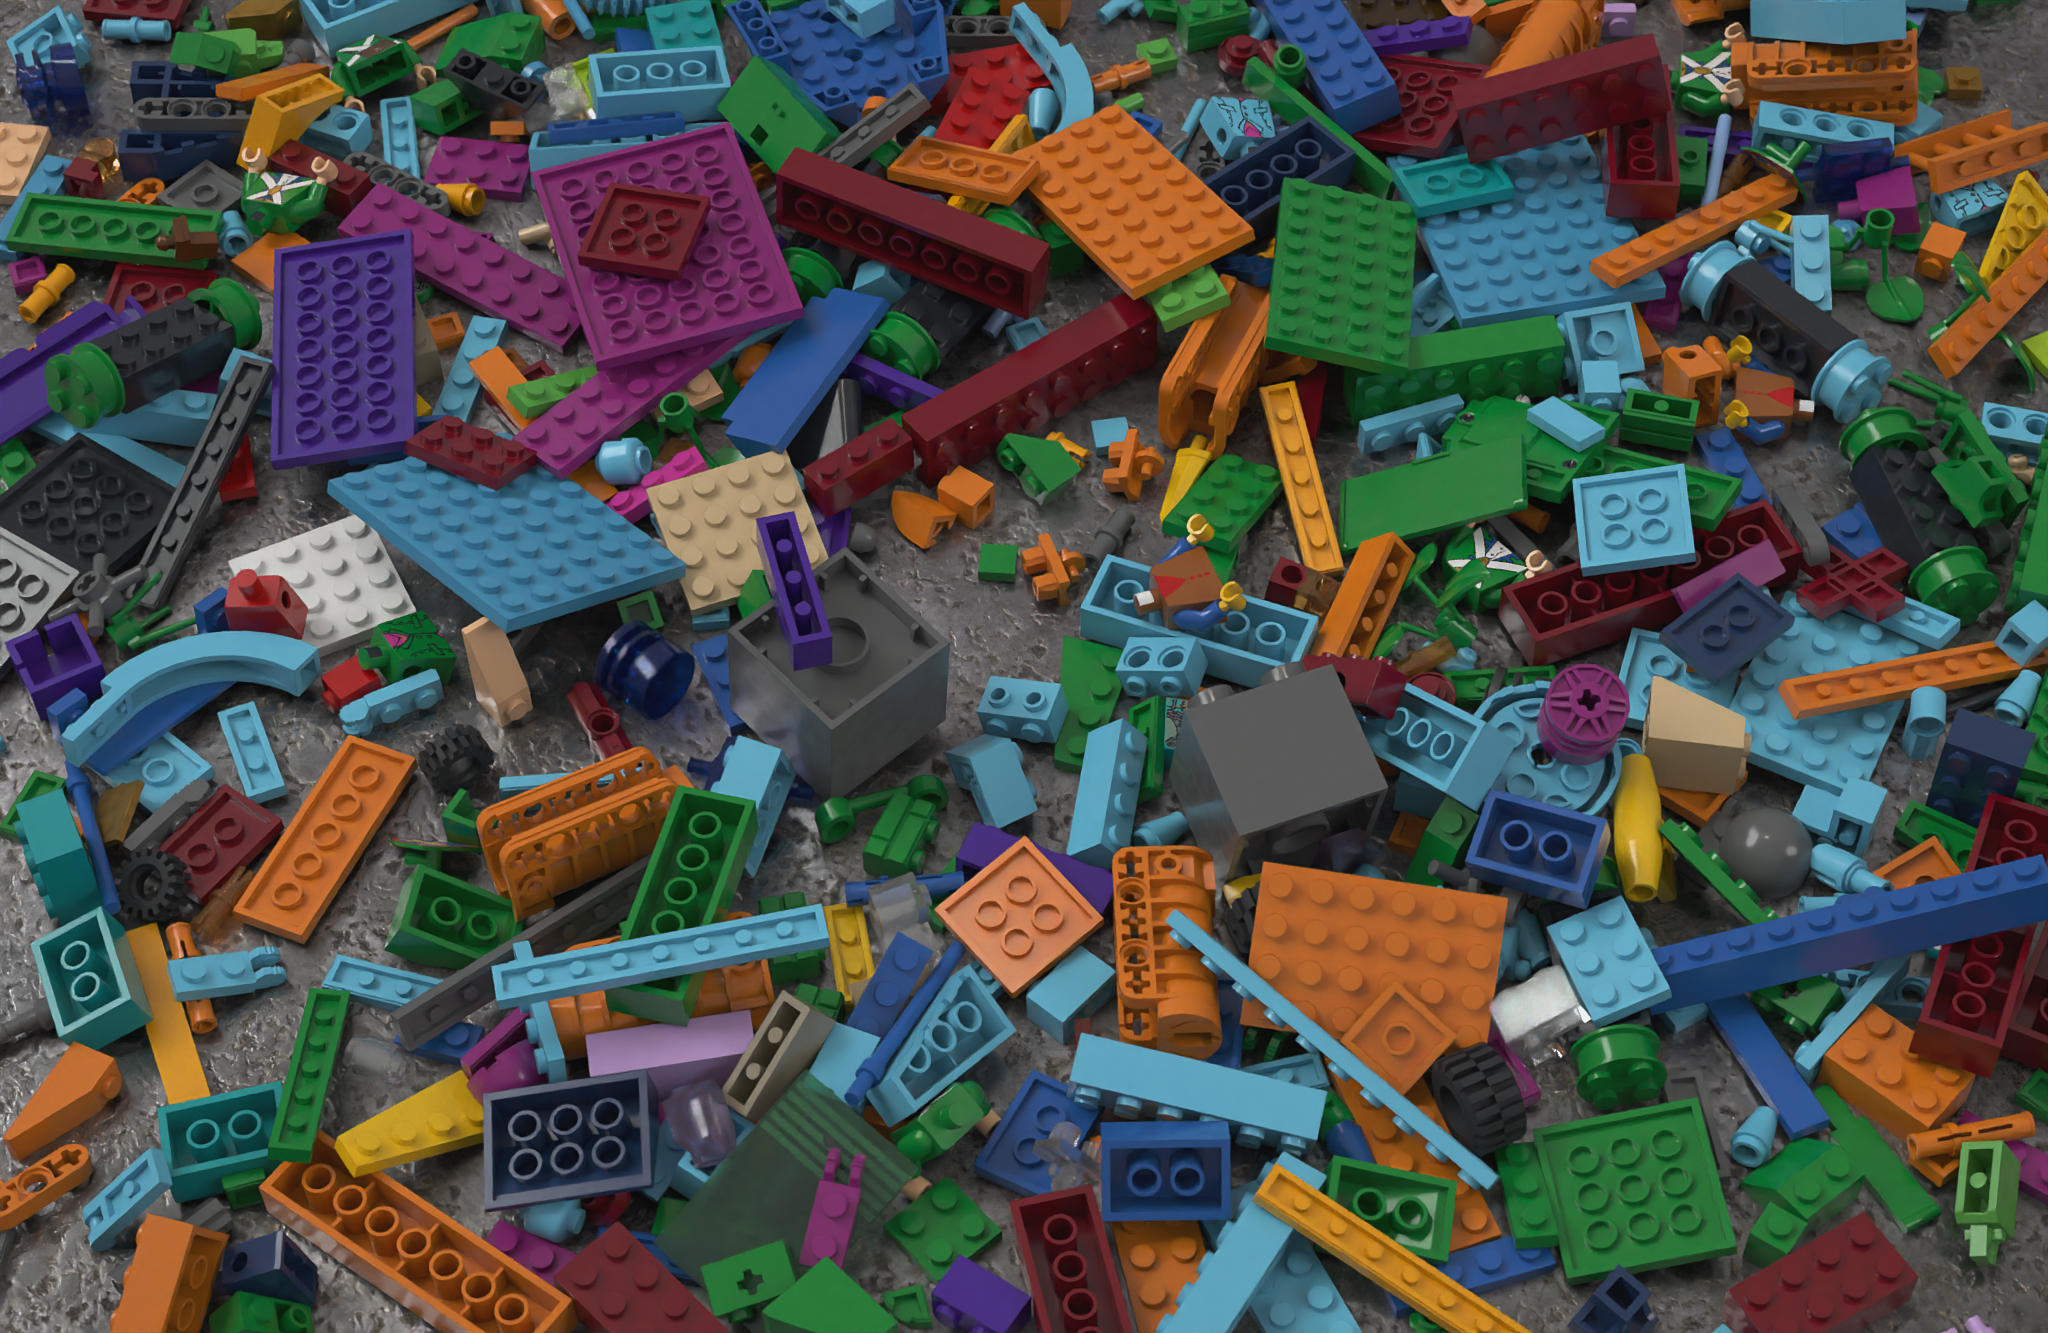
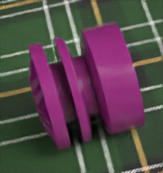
M1576 664L1563 669L1551 681L1536 718L1537 735L1543 748L1555 759L1569 765H1590L1602 760L1613 750L1630 712L1629 694L1623 682L1610 670L1595 664Z

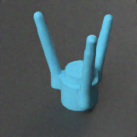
M1747 220L1736 231L1734 242L1739 245L1736 253L1742 257H1752L1755 259L1752 254L1757 253L1760 255L1769 246L1790 257V248L1771 239V237L1790 244L1794 242V238L1763 226L1755 220Z

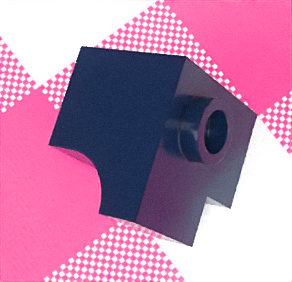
M1618 1264L1571 1319L1567 1327L1574 1333H1649L1659 1319L1648 1305V1298L1652 1292Z

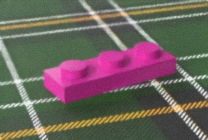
M693 446L689 450L675 455L672 461L657 471H651L646 474L639 483L627 491L617 493L605 505L633 524L652 511L647 498V488L710 470L697 448Z

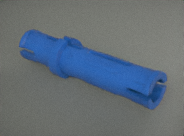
M963 871L903 878H888V875H883L878 880L844 882L847 908L870 904H882L883 907H890V903L949 897L964 885Z

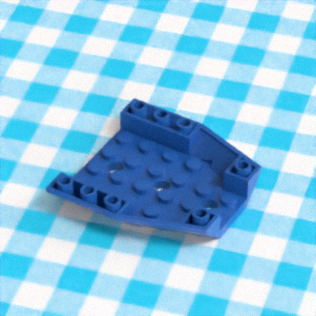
M740 0L725 6L727 13L753 57L757 55L781 66L826 116L850 128L861 120L865 101L872 96H881L889 99L912 82L930 103L949 79L943 6L939 0H894L895 23L864 40L826 9L825 0L805 2L801 5L775 11L768 15L758 0Z

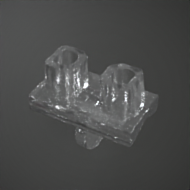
M1071 1122L1056 1123L1049 1138L1035 1141L1032 1153L1051 1165L1048 1175L1053 1178L1051 1184L1053 1192L1088 1184L1094 1185L1097 1182H1101V1143L1086 1141L1083 1144L1082 1150H1079L1076 1146L1082 1132L1079 1127Z

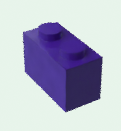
M961 1254L931 1292L932 1313H934L936 1319L948 1328L954 1329L957 1327L965 1333H1020L1032 1317L1030 1295Z

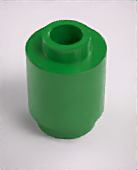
M1287 44L1275 52L1273 56V71L1295 90L1300 88L1305 82L1306 56L1298 46Z

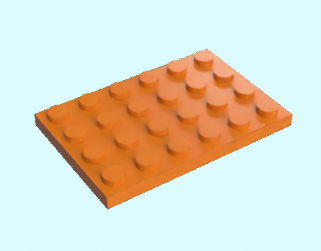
M1263 861L1248 967L1334 1039H1341L1392 981L1396 979L1457 1034L1455 1040L1441 1054L1448 1056L1478 1042H1488L1508 898ZM1243 997L1240 1024L1298 1033L1288 1023L1282 1029L1264 1014L1268 1007L1256 997L1252 1002Z

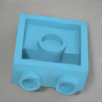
M59 5L6 41L24 82L30 88L46 80L57 70L66 78L92 60L88 51L93 49V46L89 39L80 32L84 29L82 23L73 12L68 15Z
M1630 301L1564 312L1555 319L1566 345L1561 376L1563 379L1569 380L1570 387L1577 386L1581 361H1617L1619 376L1641 373L1645 370Z

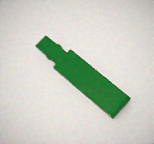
M1828 1083L1812 1090V1093L1830 1118L1828 1127L1832 1132L1829 1135V1140L1837 1144L1866 1172L1865 1185L1898 1224L1904 1234L1941 1216L1939 1206L1930 1198L1865 1116L1857 1119L1850 1111L1848 1104L1840 1099Z

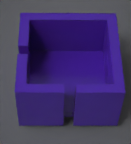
M76 613L44 626L54 652L52 656H47L37 629L4 642L14 669L40 721L48 719L46 708L75 688L85 693L88 701L103 695L100 681L107 675Z

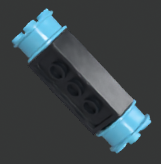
M1728 240L1720 241L1712 245L1704 253L1698 252L1690 259L1687 267L1689 271L1678 292L1680 301L1688 307L1696 306L1700 309L1702 318L1708 322L1707 327L1728 344L1740 335L1747 337L1752 344V352L1750 354H1753L1769 370L1780 376L1792 378L1795 381L1794 394L1800 399L1814 401V404L1817 406L1826 405L1833 411L1834 419L1839 423H1849L1864 410L1876 407L1882 399L1880 392L1893 372L1889 359L1884 356H1874L1868 351V345L1865 341L1858 339L1859 337L1759 264L1752 257H1742L1736 253V246Z

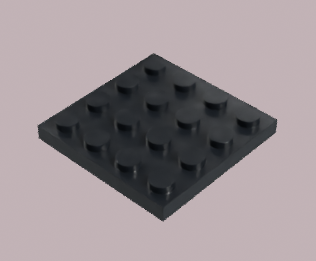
M78 432L0 495V526L78 570L82 575L93 570L94 556L103 553L109 558L107 576H110L151 541L176 488Z

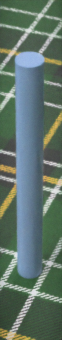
M1722 114L1718 118L1701 207L1717 199L1732 118L1728 114Z

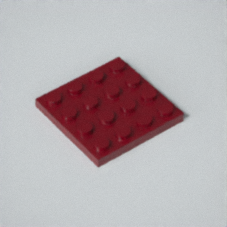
M1402 54L1379 56L1380 61L1396 83L1402 113L1350 136L1366 149L1440 159L1460 129L1451 87L1482 79L1490 70V66Z

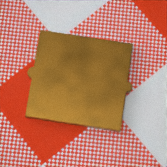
M139 779L126 784L121 782L118 787L103 791L95 817L105 850L107 847L123 843L145 784ZM85 840V841H84V847H85L86 852H87V854H88L89 851H88L87 844H86V840Z

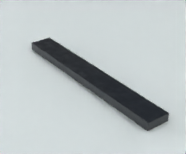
M243 355L240 356L140 564L145 565L149 577L127 588L123 600L125 604L155 573L159 572L162 574V578L134 608L152 613L162 609L277 370L273 363Z

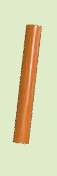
M471 3L406 42L416 51L451 31L453 27H457L478 15V9Z

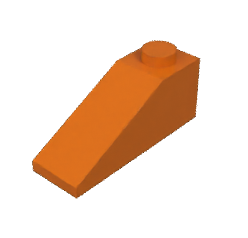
M73 1041L2 1137L12 1159L16 1161L23 1160L101 1112L108 1100L113 1099L118 1094L123 1081L115 1058Z

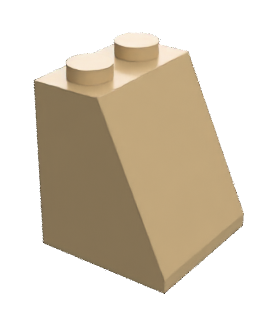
M1653 676L1643 725L1642 755H1645L1651 761L1657 786L1733 795L1736 780H1744L1746 757L1750 755L1752 734L1745 733L1746 717L1661 676Z

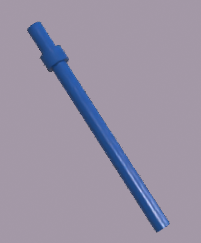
M65 760L64 765L68 776L65 782L69 796L75 801L104 908L113 915L121 910V904L89 796L92 791L88 776L83 773L81 766L77 767Z
M954 941L872 1057L864 1059L855 1073V1081L844 1095V1099L848 1104L857 1106L870 1088L876 1087L885 1074L884 1067L966 952V948L961 942Z

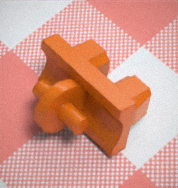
M1138 429L1127 430L1125 441L1110 443L1108 450L1109 460L1112 466H1119V468L1104 469L1102 477L1103 484L1108 493L1124 491L1129 502L1139 501L1143 480H1149L1151 476L1159 475L1164 467V459L1160 454L1156 453L1154 447L1149 446L1146 448L1141 445L1138 440Z
M1049 533L1038 535V546L1021 551V564L1025 574L1029 575L1040 571L1045 573L1032 577L1033 592L1037 601L1056 598L1060 607L1069 605L1070 598L1066 590L1070 586V581L1074 583L1081 579L1080 573H1082L1086 566L1083 555L1079 552H1069L1067 548L1060 550L1058 555Z

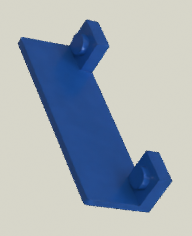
M222 586L193 606L198 633L195 635L230 631L225 613V601L228 590ZM237 681L196 685L156 700L134 715L84 763L102 776H107ZM78 688L73 689L46 708L53 739L62 747L61 735L65 732L66 728L70 724L75 723L90 709L87 695Z

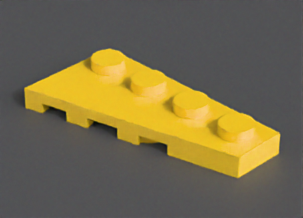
M457 1071L339 1135L334 1148L353 1178L483 1143V1107L466 1087L469 1080L463 1071Z

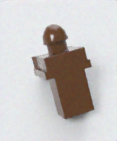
M180 215V218H172V236L163 234L155 239L157 249L161 251L173 249L175 262L189 263V259L217 258L218 256L216 231L189 232L186 215Z

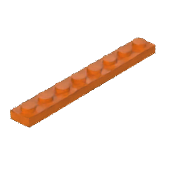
M1771 173L1592 259L1589 272L1614 289L1738 229L1747 220H1756L1795 201L1799 189L1787 182L1782 176Z
M2048 227L1988 287L1992 301L1987 303L1983 295H1981L1927 349L1946 379L1957 375L2048 280Z
M1994 641L1783 680L1777 690L1794 720L1911 698L1914 690L1924 686H1932L1942 691L2015 678L2024 669L2035 673L2045 672L2048 665V648L2021 667L1995 645Z

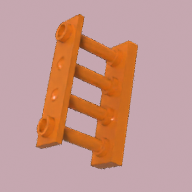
M2005 109L1894 145V151L1891 156L1893 170L1910 165L1911 175L1923 171L1928 172L1931 192L1939 195L2048 159V122L2045 121L2015 130L2012 129L2010 110Z

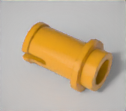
M1053 431L1045 439L1059 442L1081 469L1086 464L1075 458L1074 455H1078L1087 461L1090 458V450L1084 449L1066 439L1063 432L1055 433Z

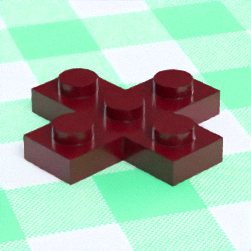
M1828 543L1830 562L1810 567L1802 556L1800 569L1815 581L1796 590V602L1820 620L1850 605L1874 623H1878L1905 609L1906 597L1890 585L1908 576L1909 564L1884 546L1854 561Z

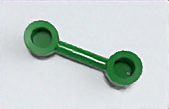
M923 774L915 776L906 785L848 800L837 796L828 799L816 810L814 820L822 841L834 843L847 837L854 829L856 820L853 814L886 806L894 792L911 796L914 800L918 798L933 803L936 806V811L945 808L949 803V796L945 785L938 777Z

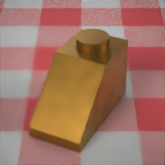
M244 0L224 15L227 30L250 28L256 32L258 40L281 38L303 21L298 0Z

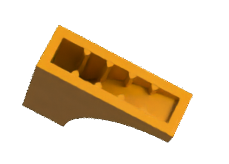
M321 73L257 95L236 163L249 172V166L243 160L242 152L246 147H249L255 158L257 150L260 148L266 155L268 163L263 170L259 171V174L261 175L264 171L272 172L269 158L290 138L298 141L319 115L329 107L342 101L345 90Z

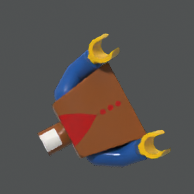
M1740 335L1730 342L1731 349L1727 351V359L1732 363H1738L1739 361L1741 363L1740 366H1737L1732 390V402L1723 409V412L1728 415L1725 423L1730 428L1735 440H1751L1757 445L1774 440H1784L1788 438L1792 420L1812 422L1814 401L1794 399L1795 381L1792 378L1780 376L1769 370L1753 354H1750L1752 352V344L1747 337Z
M1195 514L1188 520L1187 529L1190 535H1183L1176 545L1150 569L1149 590L1133 595L1134 605L1139 616L1158 611L1166 628L1170 630L1187 629L1205 632L1215 624L1227 622L1230 608L1233 611H1241L1246 606V599L1241 595L1243 588L1233 581L1223 586L1204 547H1198L1196 544L1198 541L1208 542L1214 536L1213 527L1205 524L1206 518L1201 514Z

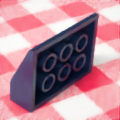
M647 1069L483 1094L485 1210L487 1213L654 1188L660 1128L658 1090Z

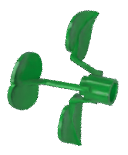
M1928 202L1917 203L1921 232L1891 235L1895 218L1889 210L1884 208L1870 210L1867 213L1864 227H1858L1856 234L1847 244H1845L1843 232L1836 226L1829 224L1830 266L1843 262L1842 252H1849L1860 238H1863L1869 248L1881 249L1883 282L1874 283L1868 288L1866 304L1872 313L1882 319L1909 323L1916 321L1922 315L1924 294L1919 284L1905 275L1897 276L1892 280L1889 278L1888 246L1893 244L1896 249L1902 252L1919 251L1932 225ZM1785 242L1786 246L1790 248V243Z
M1962 250L1954 255L1950 267L1955 268L1957 275L1956 283L1962 285L1970 297L1951 316L1927 330L1933 343L1981 295H1983L1987 303L1992 301L1989 290L1978 273L1977 268ZM2003 331L1997 332L1991 340H2000L2014 352L2028 374L2030 393L2034 392L2036 378L2029 357L2010 334H2005Z
M725 363L710 372L723 391V401L698 412L689 404L684 394L679 392L669 393L660 402V410L663 417L658 418V435L652 425L638 421L617 438H638L650 450L652 457L651 467L659 460L660 453L656 445L663 442L666 427L678 434L688 432L710 469L744 460L745 457L740 451L730 447H722L710 457L693 428L694 417L700 422L704 421L706 417L715 422L723 421L722 415L741 392L739 384L733 378L730 366Z
M1432 542L1427 544L1414 559L1399 593L1403 592L1414 581L1441 612L1433 623V626L1437 629L1436 633L1406 622H1401L1397 626L1391 624L1381 632L1369 660H1373L1374 656L1386 657L1400 642L1405 631L1432 639L1438 645L1446 641L1457 652L1460 648L1469 647L1479 631L1458 612L1452 602L1478 583L1493 577V574L1485 567L1482 561L1474 558L1450 579L1445 587V592L1438 599L1424 584L1420 576L1430 567L1437 554V546Z

